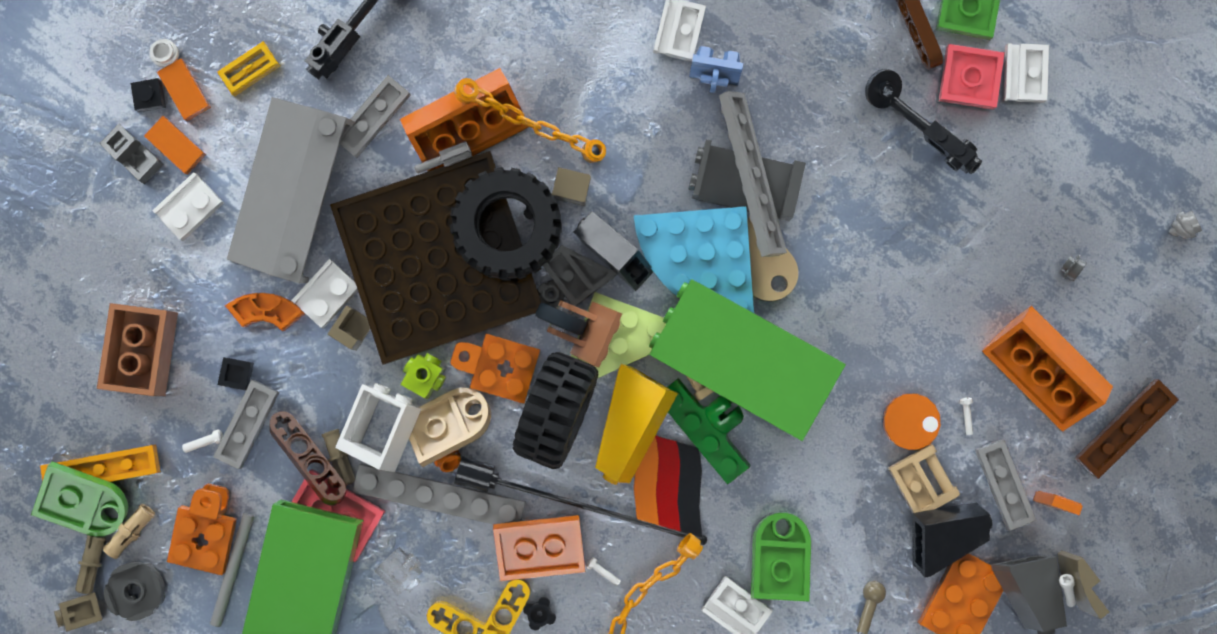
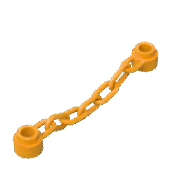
M464 78L455 85L454 95L458 101L462 103L473 101L484 107L491 106L500 112L501 117L513 124H524L532 128L537 135L551 141L559 139L568 142L571 148L581 152L584 160L589 163L601 161L606 155V147L600 140H589L580 135L570 136L561 133L558 127L545 121L534 122L526 118L524 113L518 108L507 103L502 105L496 101L490 92L478 87L477 83L470 78ZM463 86H470L472 94H466L463 91ZM479 92L488 96L484 99L485 102L476 98ZM509 108L520 116H516L515 120L504 113H507ZM541 125L555 130L552 132L553 136L538 131L542 129ZM577 139L585 142L582 148L574 145L578 143ZM593 146L599 149L598 155L593 154Z
M692 533L686 535L677 547V552L681 555L676 561L672 560L656 567L649 579L644 583H636L624 598L625 606L622 612L611 622L609 634H613L616 622L619 625L622 624L620 634H625L627 626L626 617L631 608L636 607L646 596L648 589L657 581H664L679 574L681 566L688 558L694 560L701 553L703 546L696 536ZM673 565L672 569L674 570V572H671L663 577L662 573L658 572L668 566ZM640 587L639 591L643 593L635 602L633 599L628 600L635 590Z

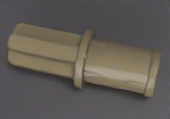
M339 429L322 434V438H324L330 457L328 461L332 462L333 468L343 479L345 485L354 483L356 478L348 458L349 454L335 448L340 438Z
M87 535L82 560L78 561L81 567L75 588L78 593L91 594L93 592L98 567H102L100 560L106 541L104 537Z

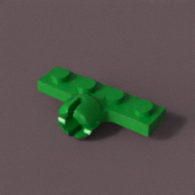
M679 378L667 386L678 393L668 413L728 485L749 469L751 465L728 437V433L743 420L744 415L740 407L737 406L726 414L725 411L732 406L733 402L721 395L708 406H703Z

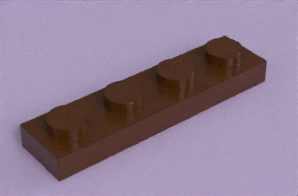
M1154 379L1075 459L1093 478L1099 479L1179 399L1159 379Z

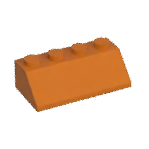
M500 68L475 80L478 87L490 92L494 99L502 105L507 103L522 111L509 82ZM463 86V91L466 94H472L470 86ZM454 91L400 119L406 135L422 163L440 156V151L465 141L471 149L472 156L529 128L524 124L516 125L501 117L500 112L491 106L484 107L473 101L462 103L456 99ZM479 92L476 98L485 102L484 99L488 96ZM509 108L508 112L504 113L515 120L516 116H520ZM441 164V165H439V166H436V167H434V168H431V169L427 170V172H428V171H431V170H434V169H437V168H440V167H443L444 164Z
M1032 306L1011 320L982 350L1062 432L1106 404L1113 388Z

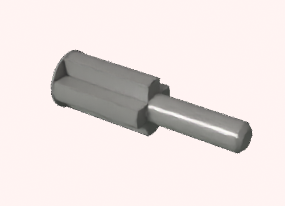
M465 141L440 151V156L415 165L414 168L416 173L419 174L441 164L448 167L472 157L471 149Z

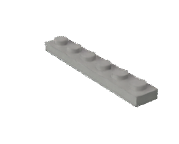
M727 91L719 95L722 105L721 111L727 124L728 137L732 143L736 158L735 164L739 170L743 185L742 190L746 196L750 211L749 217L753 223L757 238V247L760 250L761 257L780 256L787 253L745 93Z
M359 464L353 487V493L489 524L521 521L526 502L404 473L383 471L364 464Z

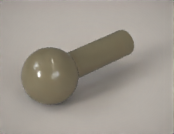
M870 581L863 588V596L866 601L856 630L860 634H868L876 606L885 599L886 589L878 581Z

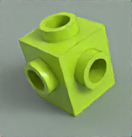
M429 353L425 357L422 355H417L415 359L411 357L403 369L406 375L400 385L424 399H429L433 391L436 390L438 392L445 382L446 376L443 373L446 369L440 366L442 362L440 359ZM424 370L427 371V377L425 379H423L422 372Z

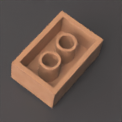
M110 303L97 389L147 396H166L178 313Z

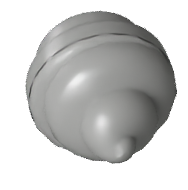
M1183 211L1177 214L1169 234L1175 237L1181 236L1185 239H1192L1197 237L1196 233L1201 232L1202 228L1193 211L1188 213Z

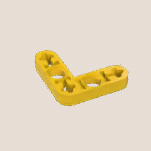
M525 579L510 580L486 623L445 601H437L432 604L427 612V621L433 628L444 634H460L457 626L461 621H469L472 624V634H477L479 627L483 629L481 634H510L530 596L531 588ZM520 584L523 586L522 592L525 593V596L519 595L514 605L519 606V609L516 610L511 604L504 603L502 600L505 598L509 602L513 595L510 587L516 588ZM440 608H444L446 610L444 615L450 619L453 618L454 614L459 616L453 623L452 630L447 627L450 621L442 619L438 622L435 620L436 614L433 613L434 610L439 611ZM501 609H507L512 614V621L505 625L500 624L496 619V613Z

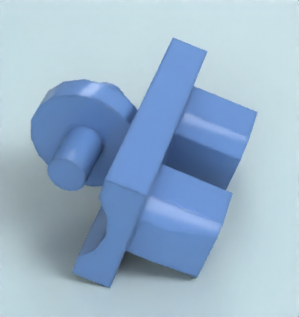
M700 46L697 54H693L689 77L700 79L701 83L710 84L709 92L715 93L717 85L727 87L728 84L739 85L743 63L740 62L738 52L727 51L724 53L723 59L712 58L714 50L710 47Z

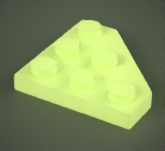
M594 292L591 303L593 301L622 313L619 329L613 335L608 346V354L601 362L600 367H596L599 372L598 378L619 369L621 364L628 365L648 356L652 350L649 347L652 338L656 332L661 334L666 323L663 322L664 317ZM571 354V357H574V358H576V359H579V360H581V361H584V360H582V359H580V358H578V357H576V356H574V355Z

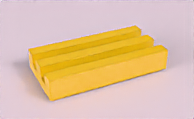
M262 41L217 71L230 93L235 97L281 65L275 59L266 43ZM262 52L265 53L264 56H262L252 64H249L240 72H238L237 74L228 79L227 75L231 74L232 72H234L235 70H237L238 68H240L241 66H243L244 64H246ZM270 61L268 64H266L265 66H263L262 68H260L259 70H257L256 72H254L253 74H251L250 76H248L247 78L233 86L235 83H237L238 81H240L241 79H243L244 77H246L247 75H249L250 73H252L253 71H255L256 69Z

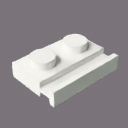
M666 0L653 53L665 54V56L692 62L706 6L684 0Z
M1008 43L1005 46L1003 101L1014 100L1016 102L1038 103L1047 101L1049 45H1012V43Z
M193 172L152 211L161 218L163 223L179 240L184 241L218 210L224 202L198 174Z
M329 259L291 301L301 308L317 325L325 328L356 294L358 289L355 281Z
M724 576L701 609L733 634H757L773 612L771 608L760 600L751 598L749 592L727 576Z

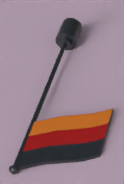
M656 435L634 476V498L637 518L499 479V472L494 471L495 465L464 456L461 458L454 484L488 493L489 488L495 489L496 484L679 537L684 538L689 533H692L701 541L700 544L702 546L707 543V537L702 535L699 510L702 476L699 450L697 447Z

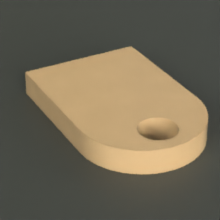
M749 217L747 220L753 297L766 302L780 300L790 294L796 286L798 280L797 263L787 249V253L780 256L761 257L760 250L757 247L753 223ZM780 276L785 279L786 288L783 292H776L771 287V281L774 277Z
M457 388L419 407L421 411L409 440L419 464L425 467L479 439L489 427L491 421L490 406L483 395L474 389ZM481 404L482 407L478 414H468L469 408L472 405Z

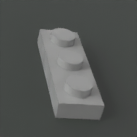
M387 75L350 118V120L354 121L353 126L345 125L340 145L354 157L358 158L411 94Z
M251 380L213 457L236 469H242L280 392L260 382Z
M998 440L975 449L1006 530L1011 531L1036 521L1005 441Z

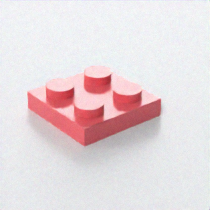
M948 44L945 51L938 101L992 110L997 108L1005 52Z

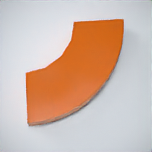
M269 293L243 295L225 305L244 328L255 322H269L280 330L285 331L305 315L301 308L291 300Z

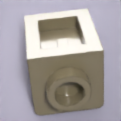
M95 592L59 603V610L54 611L58 628L64 626L66 632L103 620Z

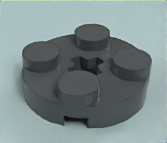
M130 562L119 566L111 573L108 584L104 588V599L109 610L116 616L120 615L129 621H137L150 616L165 600L163 578L151 563ZM132 583L141 589L138 599L135 595L130 596L128 590L132 589Z

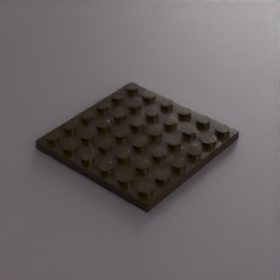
M491 151L470 157L448 167L443 166L330 204L382 365L536 314L541 300L532 273L527 275L526 278L511 279V281L487 277L471 267L462 258L453 242L454 238L450 231V225L452 224L450 214L451 209L455 208L457 203L455 198L459 192L463 193L466 189L465 184L470 179L475 181L479 178L478 174L484 171L487 174L495 172L494 168H496ZM507 198L500 199L489 205L480 219V231L485 242L492 248L500 251H513L522 247Z

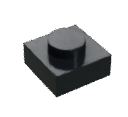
M159 78L130 83L135 111L144 112L166 108L163 85Z
M223 357L217 385L247 390L254 363Z

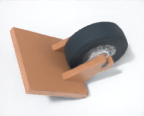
M560 300L557 308L540 303L535 316L550 323L547 332L574 343L570 354L599 368L601 362L608 354V346L613 335L619 329L622 313L593 301L587 312ZM573 312L587 317V321L585 322V320L573 316ZM567 330L574 334L580 335V337L578 339L569 334H566L565 331Z

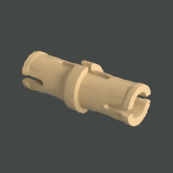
M140 504L126 522L119 525V530L103 546V551L111 558L118 559L126 547L140 537L141 530L156 516L155 512L147 505Z

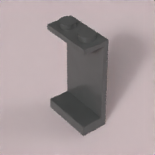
M706 140L704 147L698 146L695 163L700 165L698 174L692 173L688 190L693 191L692 199L730 208L746 206L747 212H750L746 196L742 190L743 185L739 170L735 164L734 151L712 146V141ZM762 157L777 217L781 220L790 221L794 217L806 163L795 160L792 164Z

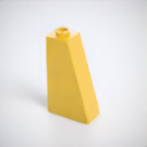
M621 364L618 369L595 466L596 469L604 473L602 477L614 485H617L618 482L630 484L678 394L638 369L625 364Z

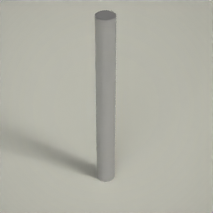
M243 513L210 621L212 626L221 627L254 519V516L251 514Z

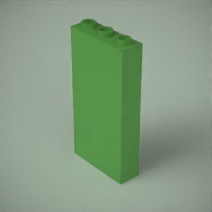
M691 279L689 284L684 282L677 294V297L680 298L675 309L670 307L663 319V322L666 323L661 334L656 332L649 344V347L652 348L649 355L803 442L846 364Z
M282 499L274 503L270 513L242 634H336L364 520Z

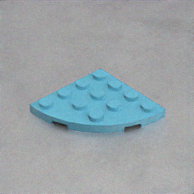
M746 206L634 215L635 229L642 252L651 265L653 272L673 294L677 296L683 283L689 284L690 280L693 279L754 313Z

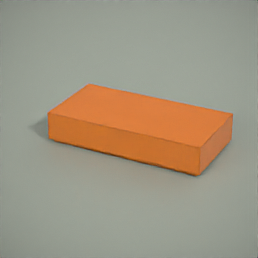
M182 58L157 72L185 121H189L211 108Z
M162 116L144 135L145 138L187 175L206 156L196 144L165 116Z
M1036 491L1033 498L1035 502L1076 515H1080L1083 507L1081 503L1042 491Z

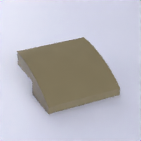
M1063 550L1057 553L1061 575L1070 574L1074 577L1075 585L1073 590L1078 609L1098 619H1102L1110 613L1092 590V587L1098 584L1100 579L1083 557Z

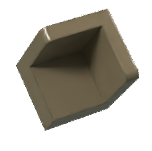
M558 167L552 195H554L556 200L585 206L591 176Z
M346 306L328 332V335L349 349L357 351L371 329L366 316L354 308Z

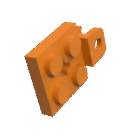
M485 334L482 347L466 342L457 343L450 363L460 371L473 374L469 388L524 404L540 349ZM462 351L469 353V359L466 362L459 360V354ZM507 360L510 362L509 366L513 368V371L502 377L500 376L501 371L497 369V365L503 364Z
M208 483L203 488L195 491L190 507L184 505L178 507L167 558L168 563L217 575L225 573L237 518L224 515L229 502V490L226 487ZM200 533L204 534V539L208 541V544L202 547L196 542V537Z

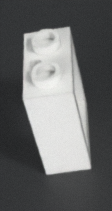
M375 383L374 387L362 384L335 448L379 470L395 472L421 408L412 405L413 399L400 393H397L396 397L389 394L391 389L384 385ZM379 399L401 409L382 453L361 443Z

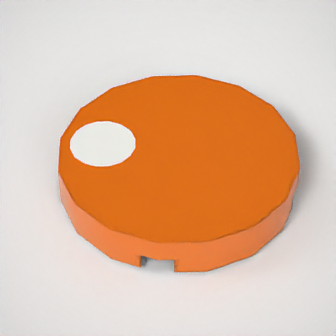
M902 394L892 399L886 406L883 416V429L887 438L896 446L907 450L921 449L930 445L938 435L941 426L940 414L935 404L927 397L919 394Z

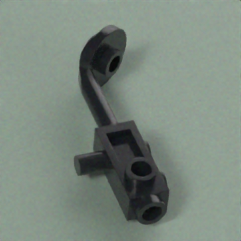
M364 0L346 23L337 19L331 28L325 24H321L318 27V33L323 38L311 49L310 54L304 60L308 64L306 70L318 80L322 76L327 79L331 73L337 70L339 63L361 37L355 29L378 0Z
M880 69L872 74L865 87L866 99L872 106L880 109L889 106L894 108L923 132L925 141L946 157L944 161L954 171L961 169L966 174H972L980 167L982 160L978 158L977 148L972 142L967 139L961 141L936 120L931 124L899 99L902 91V80L898 73L890 69Z

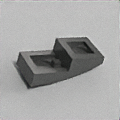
M118 124L99 143L115 160L120 162L144 185L164 165L121 124Z

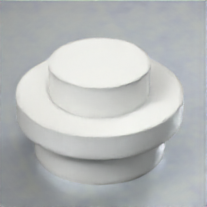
M160 39L152 44L150 57L156 65L166 67L178 60L179 50L172 41Z

